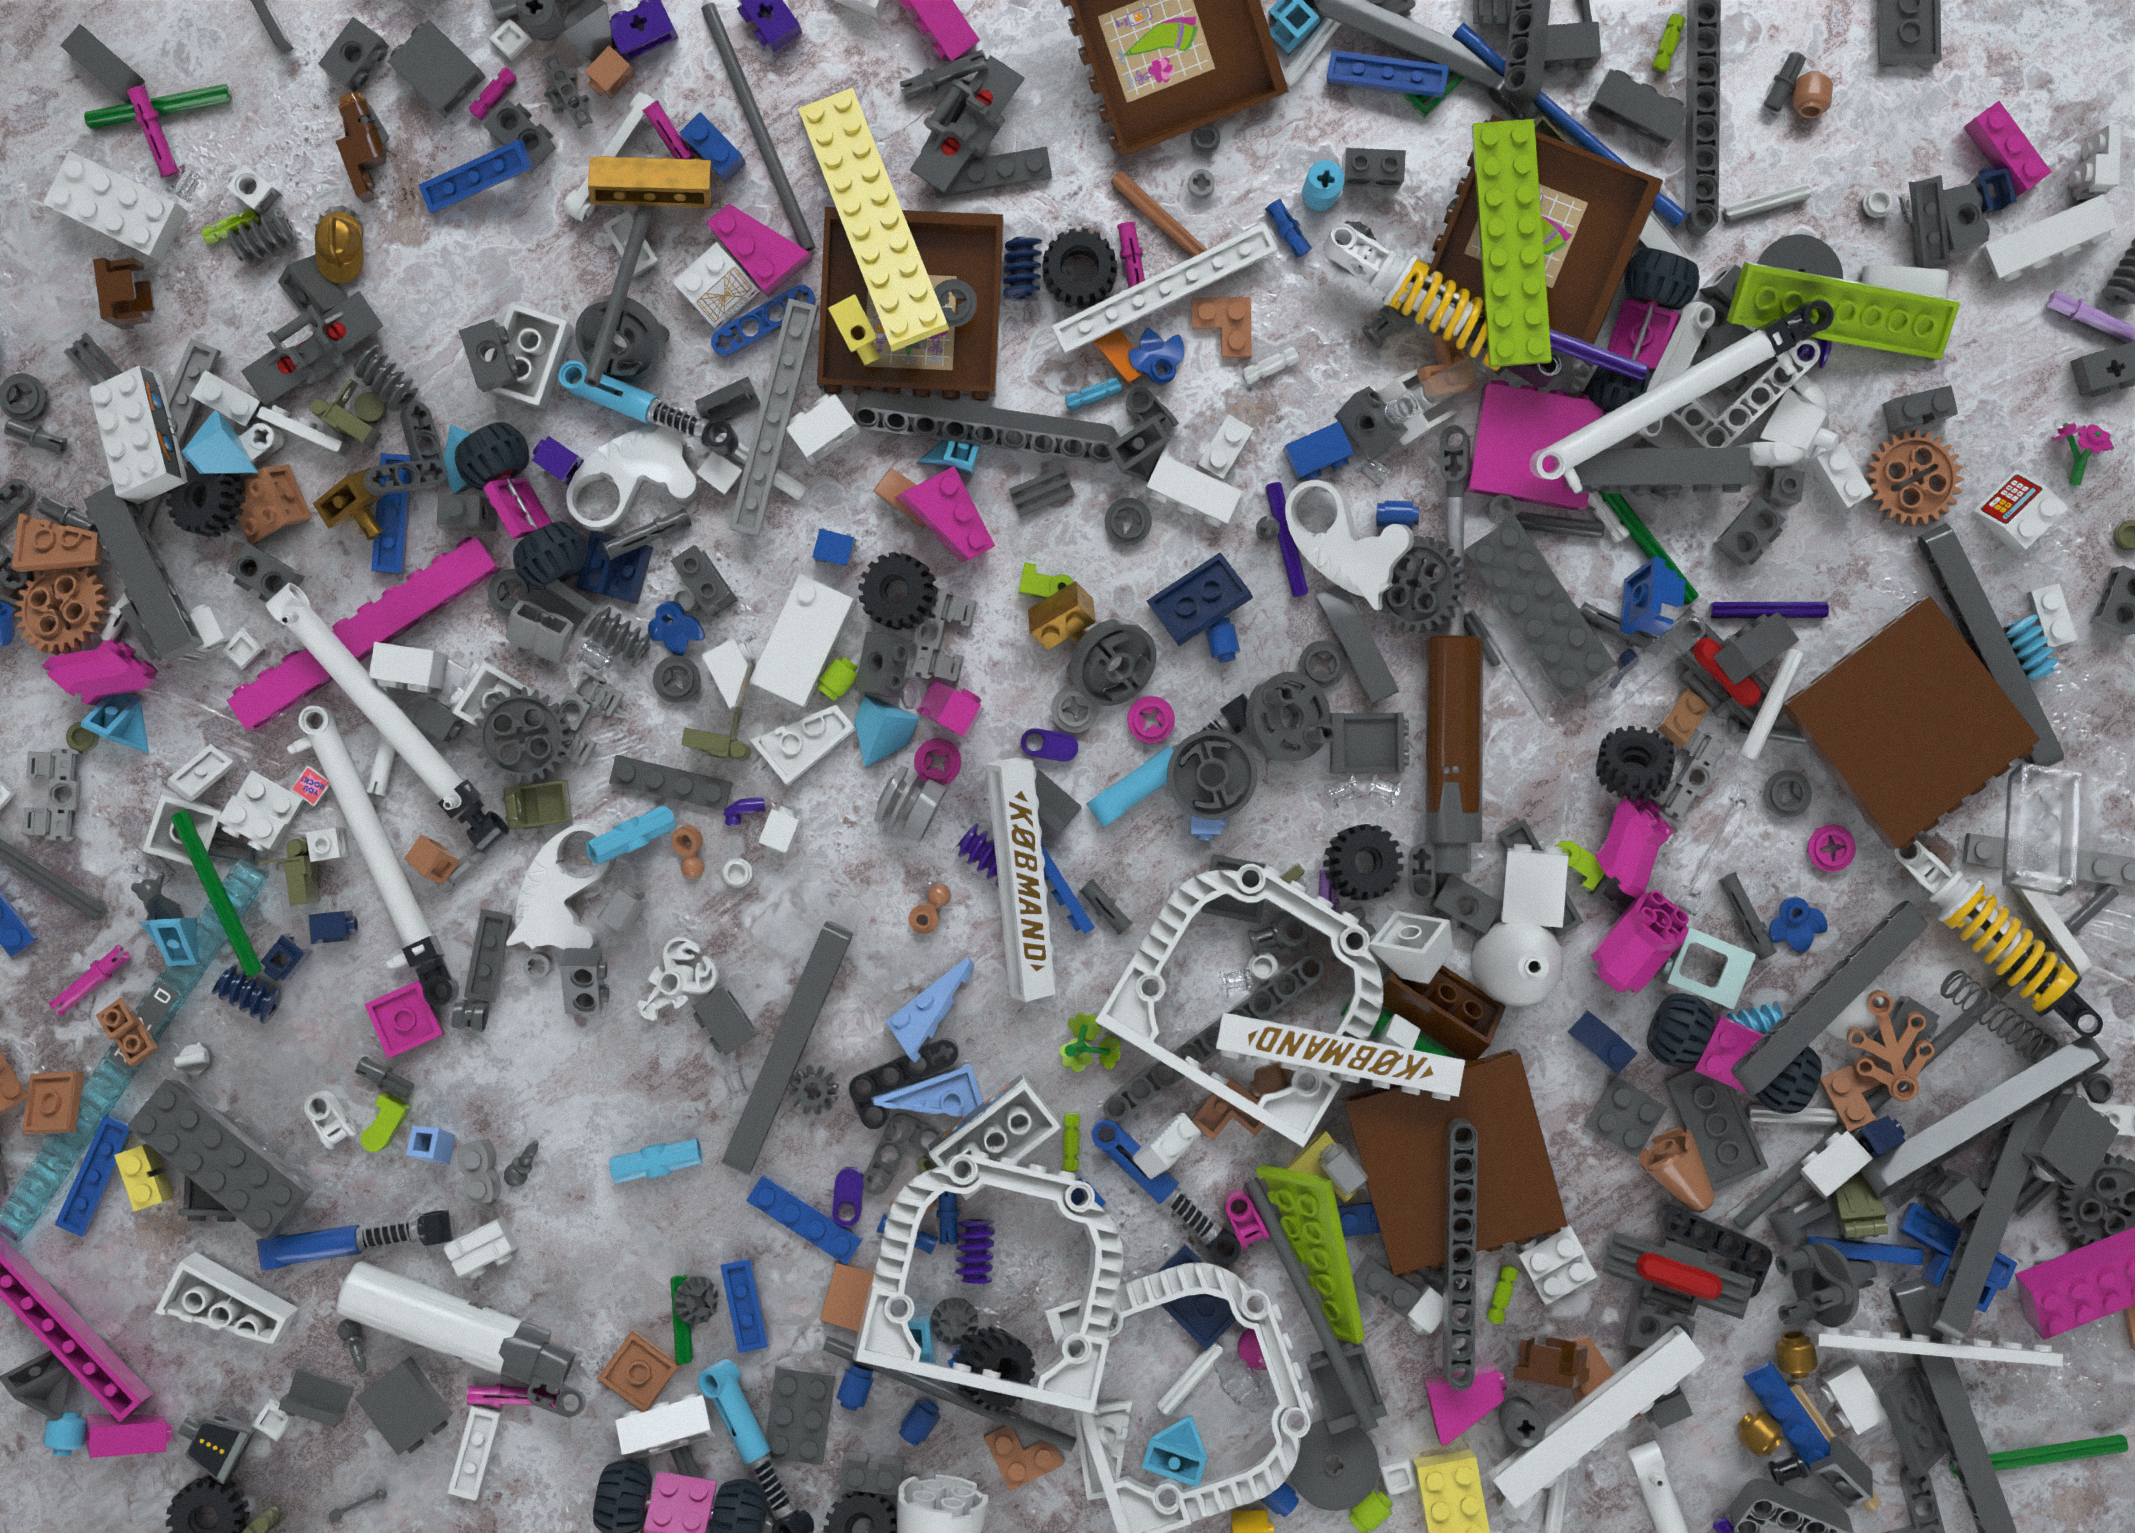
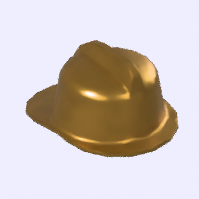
M340 211L328 213L321 218L315 230L317 266L321 274L331 282L339 284L351 282L359 275L363 267L361 226L356 218L348 213Z

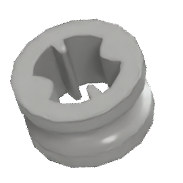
M1198 169L1190 175L1188 190L1192 196L1199 199L1210 196L1215 184L1212 173L1205 169ZM1198 177H1203L1204 182L1210 185L1209 187L1205 186L1204 191H1199L1198 186L1193 185V181L1198 182Z
M544 952L530 954L524 960V972L531 979H542L552 970V960ZM532 959L535 961L542 959L544 962L542 967H545V970L543 972L540 970L533 972L531 969L534 964H531Z

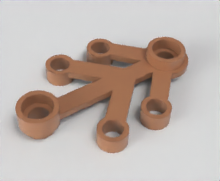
M1875 990L1867 996L1866 1005L1871 1013L1876 1015L1884 1045L1866 1037V1034L1859 1028L1850 1029L1846 1038L1852 1047H1861L1889 1062L1892 1073L1875 1066L1871 1058L1867 1056L1858 1057L1855 1061V1068L1859 1074L1863 1076L1869 1075L1888 1085V1092L1895 1100L1901 1102L1910 1101L1919 1091V1083L1916 1077L1927 1059L1934 1055V1046L1928 1040L1917 1041L1914 1045L1916 1055L1906 1070L1902 1059L1918 1032L1926 1027L1927 1021L1920 1012L1914 1011L1909 1013L1906 1017L1907 1026L1897 1041L1889 1016V1012L1893 1008L1892 998L1885 991ZM1877 997L1883 998V1003L1880 1006L1873 1005V1001ZM1915 1017L1921 1018V1023L1918 1026L1911 1025V1021ZM1859 1033L1862 1035L1859 1042H1852L1854 1034ZM1923 1045L1929 1046V1051L1926 1054L1919 1053ZM1867 1061L1870 1063V1067L1867 1070L1860 1069L1862 1062ZM1905 1081L1908 1083L1906 1089H1898L1900 1082Z

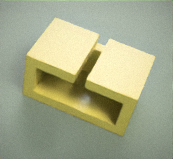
M144 1144L114 1155L134 1212L175 1197L166 1172L152 1177L148 1174L149 1171L164 1166L160 1154L151 1146Z

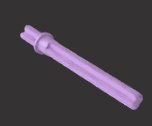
M2057 290L2050 294L2046 306L2069 316V320L2074 321L2076 319L2127 343L2135 341L2134 325L2085 304V300L2082 298L2076 300Z

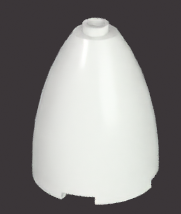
M1502 919L1492 922L1486 934L1480 933L1472 947L1471 965L1475 982L1487 996L1505 1005L1527 1006L1543 1000L1557 987L1563 973L1564 960L1558 941L1546 927L1523 921L1502 923Z
M935 1474V1479L918 1481V1478L915 1476L904 1480L898 1489L897 1533H982L988 1507V1494H981L977 1491V1484L959 1477Z

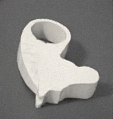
M652 425L628 432L597 449L578 468L568 486L566 502L571 515L582 527L589 531L600 533L611 531L624 522L641 485L645 481L651 482L660 488H668L673 498L682 504H688L698 496L699 485L685 463V445H687L685 438L678 431L675 432L672 428L667 429L665 425ZM607 478L606 481L615 484L619 489L620 502L618 508L610 517L604 520L591 521L579 515L577 509V498L580 491L593 481Z
M1309 480L1296 486L1289 494L1285 505L1287 524L1296 546L1305 558L1324 576L1341 588L1356 595L1364 596L1373 609L1381 610L1382 593L1393 586L1391 581L1394 567L1413 546L1414 534L1411 529L1404 524H1392L1387 526L1379 537L1370 536L1359 540L1356 535L1348 498L1340 487L1331 482L1321 480ZM1315 487L1327 489L1332 493L1337 502L1338 513L1336 520L1327 530L1326 534L1324 532L1315 534L1308 531L1301 524L1298 517V505L1302 496Z
M574 825L552 837L541 848L531 863L523 881L516 906V929L507 940V946L524 942L532 949L545 945H554L563 950L565 948L595 949L598 943L596 931L589 926L580 924L579 915L572 907L570 901L574 896L605 878L613 869L616 857L603 863L594 875L587 878L567 872L562 860H564L565 844L572 835L580 831H587L598 837L607 833L605 830L594 825Z

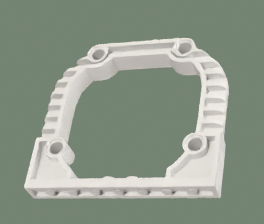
M1246 864L1238 871L1215 870L1199 874L1183 883L1168 899L1104 1005L1096 1022L1304 1147L1342 1082V1074L1331 1071L1329 1077L1312 1074L1314 1085L1308 1090H1303L1298 1085V1078L1303 1073L1311 1074L1312 1068L1301 1066L1299 1071L1292 1073L1290 1078L1291 1085L1274 1092L1263 1093L1257 1104L1226 1086L1229 1080L1214 1071L1210 1076L1200 1070L1203 1064L1187 1055L1186 1059L1183 1060L1154 1042L1159 1033L1154 1012V1002L1160 1000L1166 990L1165 982L1159 975L1191 919L1205 903L1226 894L1244 903H1257L1265 899L1329 937L1330 949L1333 955L1340 962L1351 968L1353 977L1352 998L1344 1017L1333 1034L1366 1041L1379 1018L1383 1003L1382 977L1375 959L1368 950L1370 937L1366 930L1357 925L1359 922L1358 918L1346 911L1340 915L1331 909L1334 904L1319 895L1316 900L1305 894L1307 891L1306 887L1294 880L1288 884L1280 879L1281 872L1267 864L1264 869L1255 864ZM1247 871L1255 872L1259 877L1258 885L1253 888L1246 887L1242 882L1243 874ZM1350 933H1357L1362 938V945L1357 950L1350 949L1346 944V938ZM1147 979H1155L1159 983V992L1154 996H1147L1142 991V984Z
M971 1150L970 1155H953L946 1161L944 1166L925 1171L912 1179L899 1192L888 1213L853 1359L863 1363L1094 1414L1110 1341L1107 1338L1122 1274L1123 1247L1114 1222L1107 1212L1094 1202L1095 1194L1092 1187L1085 1182L1075 1180L1076 1174L1059 1170L1058 1176L1046 1173L1047 1167L1029 1164V1169L1017 1166L1018 1160L1000 1157V1162L988 1160V1153ZM962 1160L967 1164L968 1172L963 1178H958L954 1173V1166L958 1161ZM984 1184L1052 1201L1055 1211L1061 1217L1079 1222L1084 1228L1090 1244V1260L1074 1332H1066L1059 1338L1057 1342L1059 1356L1044 1369L1035 1373L1032 1385L1001 1379V1373L983 1369L982 1374L970 1372L971 1366L954 1362L951 1368L919 1360L921 1348L915 1341L907 1323L914 1314L915 1306L913 1300L904 1294L919 1224L927 1207L945 1191L968 1194L976 1191ZM1076 1188L1081 1189L1084 1194V1199L1079 1205H1075L1071 1201V1193ZM897 1299H902L905 1304L904 1313L900 1316H893L890 1312L891 1303ZM1077 1339L1081 1344L1080 1352L1075 1356H1070L1068 1345L1072 1340Z
M1186 1263L1119 1285L1113 1311L1118 1323L1114 1329H1109L1108 1337H1114L1121 1332L1125 1326L1126 1316L1184 1296L1209 1294L1228 1300L1236 1320L1244 1327L1255 1330L1279 1401L1274 1408L1271 1420L1276 1443L1264 1459L1247 1469L1185 1489L1177 1481L1171 1479L1161 1481L1154 1488L1142 1484L1130 1476L1120 1479L1116 1478L1106 1445L1110 1444L1105 1427H1099L1096 1416L1100 1415L1097 1401L1094 1414L1078 1410L1118 1533H1166L1190 1525L1194 1521L1266 1497L1279 1488L1290 1475L1298 1458L1301 1437L1305 1436L1310 1430L1311 1415L1309 1410L1314 1409L1309 1392H1302L1299 1380L1304 1379L1298 1361L1293 1363L1289 1351L1294 1350L1289 1333H1282L1279 1322L1284 1319L1279 1304H1272L1271 1298L1265 1290L1250 1288L1240 1277L1223 1267L1209 1263ZM1251 1296H1260L1263 1299L1265 1306L1261 1311L1254 1312L1249 1309L1247 1301ZM1082 1298L1049 1308L1045 1311L1056 1346L1059 1338L1064 1333L1074 1332ZM1077 1339L1072 1340L1068 1345V1353L1070 1356H1075L1080 1352V1342ZM1293 1413L1300 1414L1305 1420L1304 1425L1299 1429H1294L1287 1423V1418ZM1165 1489L1172 1490L1177 1500L1172 1504L1164 1503L1160 1498L1161 1491Z

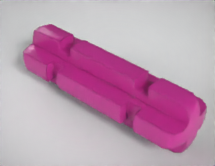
M502 68L497 74V80L493 79L478 96L480 98L479 101L475 100L470 105L469 111L479 120H482L489 113L487 111L488 108H493L507 92L506 87H511L517 80L515 74L508 68Z

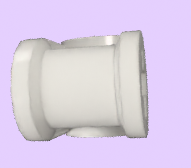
M264 423L253 425L239 436L256 469L266 459L280 450L285 442L284 434L279 428Z
M322 1090L311 1095L304 1104L305 1114L315 1127L320 1140L328 1149H334L336 1143L349 1135L355 1136L358 1133L354 1121L346 1113L333 1092ZM317 1098L323 1099L326 1102V1112H321L316 1108ZM341 1128L337 1133H333L334 1130Z

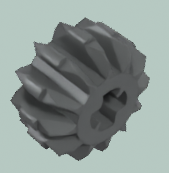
M812 1064L807 1066V1075L799 1069L796 1075L801 1081L791 1079L789 1082L791 1086L798 1088V1090H792L788 1093L789 1097L799 1096V1099L793 1106L798 1108L804 1103L803 1113L806 1115L810 1112L811 1106L814 1107L816 1115L821 1114V1105L829 1111L832 1105L828 1099L836 1101L839 1097L836 1093L830 1092V1090L839 1088V1083L837 1082L829 1084V1080L835 1074L830 1072L824 1077L825 1066L823 1065L819 1066L817 1074H815ZM813 1083H817V1089L821 1091V1095L817 1093L815 1097L810 1096L811 1090L807 1089V1085L810 1087Z

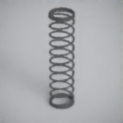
M1963 970L1953 971L1943 981L1940 989L1941 996L1946 999L1953 998V1005L1962 1003L1961 1009L1963 1012L1971 1010V1018L1980 1017V1025L1988 1024V1030L1991 1032L1997 1030L1998 1038L2006 1037V1044H2014L2015 1051L2023 1050V1056L2025 1058L2031 1057V1062L2034 1065L2038 1063L2035 1061V1056L2045 1043L2050 1041V1047L2047 1054L2041 1060L2057 1052V1040L2048 1034H2044L2042 1029L2035 1027L2033 1022L2026 1021V1018L2021 1014H2017L2014 1008H2008L2006 1002L1999 1001L1998 996L1991 994L1989 989L1982 988L1979 982L1973 981L1972 977ZM1962 978L1958 987L1946 995L1948 988L1957 979ZM1973 984H1977L1979 988L1972 991ZM1970 985L1967 995L1960 1002L1956 1003L1955 998L1964 987ZM1982 990L1986 991L1988 995L1980 999ZM1979 991L1974 1004L1968 1009H1964V1005L1969 997ZM1991 997L1996 998L1997 1002L1990 1004ZM1988 998L1985 1008L1978 1015L1973 1016L1975 1007L1982 1000ZM2000 1003L2004 1004L2006 1008L1998 1011ZM1997 1004L1992 1017L1983 1023L1981 1020L1985 1012ZM2006 1010L2002 1022L1995 1029H1991L1992 1021L1997 1015ZM2008 1010L2013 1011L2015 1015L2007 1018ZM2015 1017L2009 1031L2002 1036L1999 1035L2002 1026L2009 1019ZM2017 1017H2021L2023 1021L2016 1024ZM2024 1023L2020 1035L2014 1041L2008 1042L2011 1032ZM2026 1023L2031 1024L2032 1028L2025 1030ZM2033 1030L2026 1045L2018 1049L2017 1043L2020 1038L2028 1031ZM2035 1030L2040 1031L2041 1034L2034 1037ZM2038 1037H2042L2033 1048L2031 1054L2026 1055V1049L2031 1042Z

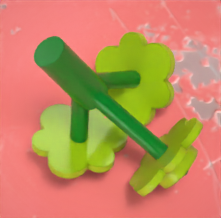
M1079 1012L1076 1014V1017L1068 1020V1027L1073 1030V1035L1078 1037V1039H1072L1069 1044H1064L1060 1047L1059 1053L1063 1058L1062 1065L1065 1068L1071 1067L1075 1073H1081L1084 1071L1085 1065L1092 1063L1093 1058L1090 1054L1097 1053L1101 1054L1099 1057L1100 1063L1104 1064L1106 1069L1111 1070L1114 1068L1115 1062L1120 1059V1040L1113 1038L1112 1035H1107L1105 1041L1100 1042L1099 1047H1092L1088 1042H1084V1039L1088 1041L1094 1040L1096 1035L1101 1033L1102 1027L1096 1022L1097 1016L1093 1014L1085 1015Z

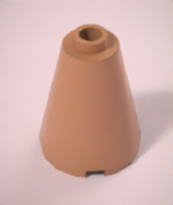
M1674 1128L1652 1139L1655 1145L1649 1150L1644 1147L1638 1157L1642 1168L1690 1211L1704 1212L1708 1210L1713 1204L1715 1194L1691 1131L1687 1129V1132H1684L1682 1128Z

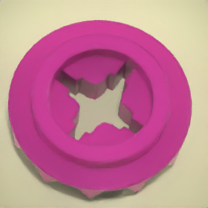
M1145 696L1138 699L1131 706L1127 722L1130 732L1138 740L1146 743H1157L1164 740L1172 732L1175 716L1172 707L1167 701L1157 696ZM1158 708L1156 719L1159 721V724L1163 725L1162 728L1158 725H1151L1150 728L1144 731L1146 720L1139 713L1142 712L1143 714L1150 715Z
M930 739L924 742L916 751L914 757L915 771L919 773V777L924 782L931 779L941 785L952 782L960 772L962 762L960 753L954 744L945 739ZM930 751L938 757L949 755L943 762L946 773H943L937 767L929 770L926 769L933 762Z
M1834 824L1822 826L1815 829V832L1808 839L1807 852L1811 858V863L1823 871H1840L1846 868L1855 856L1856 844L1854 838L1842 826ZM1829 839H1831L1832 844L1842 845V848L1833 851L1832 857H1830L1829 852L1820 851V848L1828 845Z

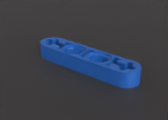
M797 285L720 328L711 338L713 350L721 357H730L781 329L783 319L778 322L771 321L768 317L769 310L774 306H780L785 311L787 305L783 301L789 298L798 300L796 296L798 293H802L804 296L809 294L810 297L806 299L807 303L815 305L816 298L813 291L806 285ZM747 321H755L759 325V330L754 336H747L743 333V325ZM737 328L738 334L744 341L739 344L736 338L730 341L729 345L731 348L725 350L724 347L718 348V345L721 344L720 338L725 336L726 339H730L736 336L732 330Z
M1807 1236L1806 1245L1813 1242H1825L1838 1249L1845 1258L1909 1265L1923 1264L1924 1249L1917 1247Z

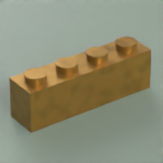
M590 157L588 176L590 204L711 208V160Z

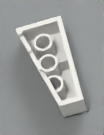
M2102 194L1989 243L1982 250L1995 280L2004 278L2005 282H2009L2022 276L2021 270L2031 266L2037 270L2052 263L2051 258L2063 254L2064 257H2067L2082 250L2081 245L2091 241L2095 245L2110 238V232L2117 228Z
M194 1252L180 1261L155 1313L164 1316L170 1314L179 1317V1320L190 1323L196 1321L207 1324L209 1328L216 1330L225 1329L233 1331L235 1335L273 1345L287 1333L299 1308Z

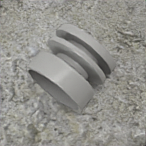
M901 765L898 771L890 777L879 797L874 820L882 823L886 815L890 813L892 815L887 827L892 829L899 819L905 821L902 835L920 843L944 798L947 787L929 779L922 789L916 787L919 773L914 772L907 783L904 780L909 768Z

